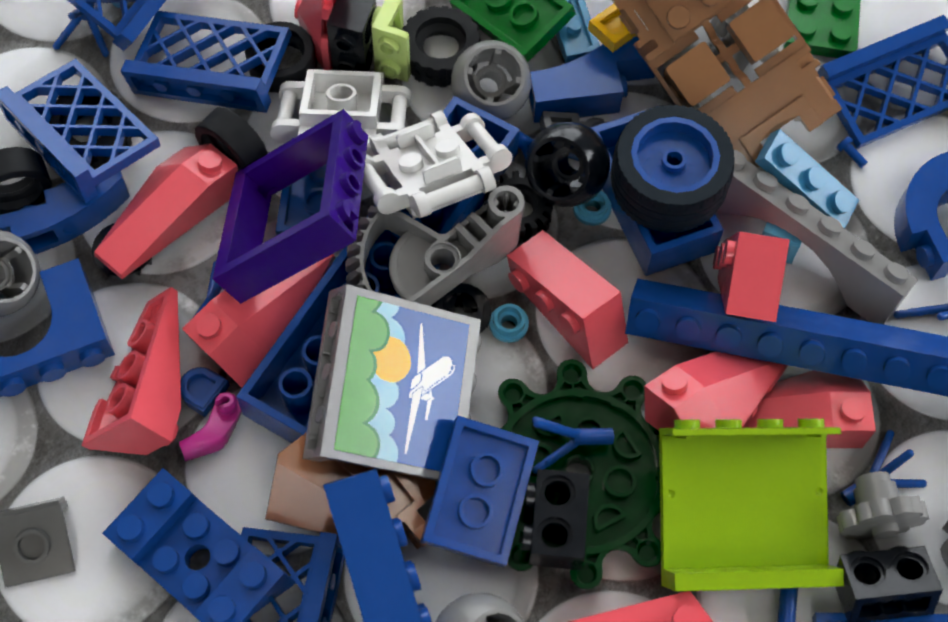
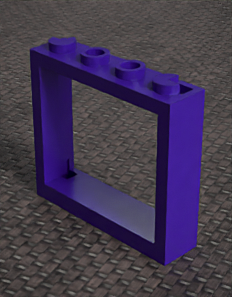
M344 109L235 173L212 279L240 304L356 242L368 134L361 128L362 123L358 120H353ZM326 165L320 212L263 243L272 195Z

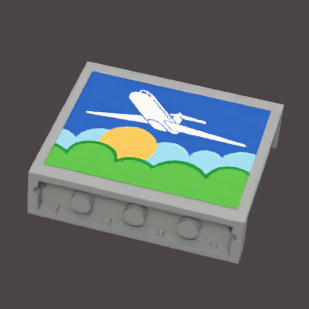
M349 284L329 291L302 459L316 462L335 460L435 480L437 484L455 418L462 416L471 419L469 409L471 394L476 386V374L474 373L476 355L482 342L481 334H479L481 319Z

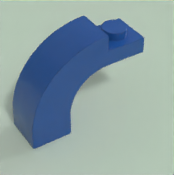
M948 152L930 159L919 168L899 200L894 217L895 237L900 251L903 252L915 248L917 261L922 268L926 269L931 281L943 278L948 274V238L939 223L937 208L948 203Z

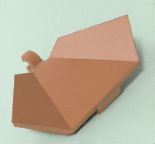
M305 433L277 455L265 520L317 533L337 534L323 484L376 468L335 460L316 462L302 459L306 439ZM377 469L379 476H388L395 501L387 504L391 518L398 517L401 519L405 533L416 549L424 547L427 544L420 541L426 522L417 510L434 495L436 488L435 480Z

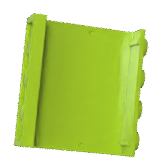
M818 418L798 419V427H784L783 419H757V427H742V419H715L716 428H700L699 419L674 420V428H659L661 586L675 592L844 587V569L829 565L826 450L827 434H841V428L824 427V419Z

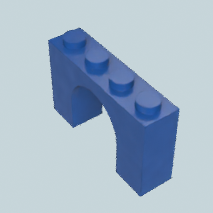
M78 258L39 272L52 310L51 324L44 338L32 349L15 356H0V397L18 395L25 391L27 387L43 381L52 382L59 380L70 371L81 367L97 366L105 358L115 355L88 276Z

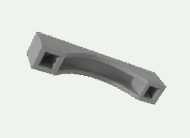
M734 150L733 178L726 198L717 213L720 215H742L758 218L794 235L808 246L829 269L849 308L869 322L885 324L918 279L910 275L904 266L890 261L876 251L871 243L859 239L842 227L838 220L820 212L810 205L805 197L793 193L780 184L775 176L760 170L747 161L742 153Z

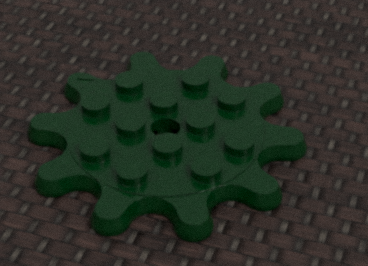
M569 359L560 363L557 368V384L549 393H534L525 383L518 379L503 381L498 389V398L508 412V420L500 429L539 441L533 463L534 467L570 441V437L535 428L532 423L534 416L571 428H613V444L579 445L544 469L567 472V468L571 464L581 463L590 472L585 559L581 570L570 569V577L574 585L583 590L594 589L601 582L603 559L612 551H624L631 555L640 566L646 568L654 567L661 562V541L652 530L653 519L660 513L659 431L645 421L641 414V406L644 402V385H646L642 378L627 376L619 382L614 390L599 392L589 385L586 367L578 360ZM531 471L528 483H536L537 474ZM550 492L545 496L549 503L556 506L568 502L565 495L560 492ZM526 494L507 562L516 571H527L533 567L529 566L530 551H522L524 524L532 525L533 509H525ZM548 533L542 537L543 542L551 548H559L565 544L564 539L557 533Z

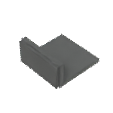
M65 497L0 511V566L5 587L76 571L63 509L68 507Z

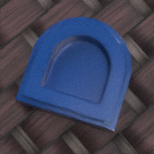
M197 367L187 371L182 376L181 397L188 407L206 417L214 406L215 398L220 393L226 392L230 385L227 379L211 369Z

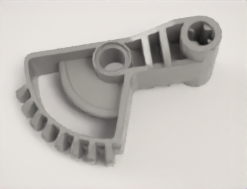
M499 186L489 194L487 204L476 212H471L464 221L458 222L453 229L445 234L437 233L401 211L386 215L379 212L376 206L370 205L368 218L361 217L358 222L359 230H357L356 242L347 247V256L349 258L345 261V269L348 272L346 283L372 291L365 273L366 261L378 237L384 230H390L400 236L392 249L389 259V275L394 289L402 299L431 306L465 279L499 263L517 248L525 206L524 196L520 190L513 186ZM443 263L449 265L451 268L448 270L441 271L434 268L433 266L436 264Z

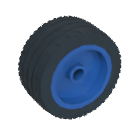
M661 105L660 107H653L639 113L638 116L636 115L624 127L614 150L611 166V184L618 205L621 206L622 211L631 217L633 221L653 231L677 233L686 230L690 231L703 225L715 215L723 204L733 178L735 157L730 137H728L724 128L717 121L713 120L711 116L709 117L706 113H702L700 110H695L692 107Z

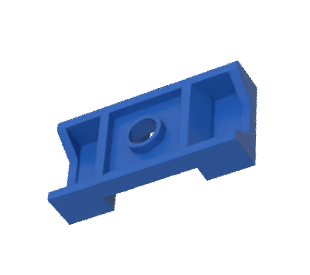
M164 468L158 472L102 533L200 622H247L270 595L288 588L293 582L280 567L254 545H251ZM201 549L209 550L210 560L208 564L200 570H192L190 567L192 555Z

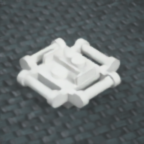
M307 69L305 81H285L280 85L278 97L281 102L277 119L271 125L270 136L277 143H287L292 138L297 137L344 109L353 120H358L362 123L361 128L368 134L366 154L373 157L375 155L371 149L369 137L379 133L384 136L406 128V110L411 104L412 94L406 86L384 85V72ZM301 100L299 119H292L295 104ZM382 103H390L392 106L390 123L379 122Z
M440 110L430 114V119L384 136L379 133L369 137V143L375 156L371 157L366 154L363 181L373 194V202L379 212L388 215L406 208L412 218L416 219L428 216L436 210L474 195L496 189V181L493 174L508 168L513 156L506 146L498 144L487 132L484 121L476 113L464 115L459 124L451 127L444 112ZM474 140L486 155L477 158L465 142ZM379 175H385V179L390 187L386 186Z

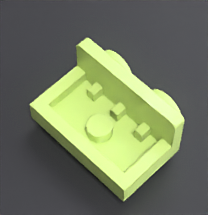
M385 0L382 7H376L371 20L375 72H384V77L407 82L411 76L409 33L402 30L404 26L403 0Z

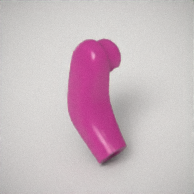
M220 393L215 398L213 409L205 426L193 435L179 441L185 462L217 452L227 444L242 412L237 397L233 393Z

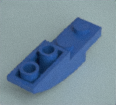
M121 171L95 186L99 195L87 203L66 182L61 183L54 188L43 190L46 203L27 205L20 210L1 214L0 230L13 233L22 238L30 245L35 254L45 252L84 234L101 223L130 197L129 190Z

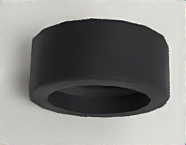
M281 21L268 23L267 25L289 27L292 36L288 46L300 50L302 58L298 63L289 68L277 70L269 92L279 93L280 85L285 81H305L307 69L316 68L315 49L311 36L304 28L291 22ZM267 38L256 45L262 52L275 45L277 39ZM252 47L245 50L246 60L256 55ZM260 64L249 70L250 77L261 78L265 70L264 65Z
M217 107L195 127V137L199 145L211 143L238 165V171L268 154L257 132L244 119L227 108Z
M23 147L0 149V183L12 178L25 177L9 185H0V215L20 210L27 205H38L45 200L43 190L50 189L52 182L41 154Z

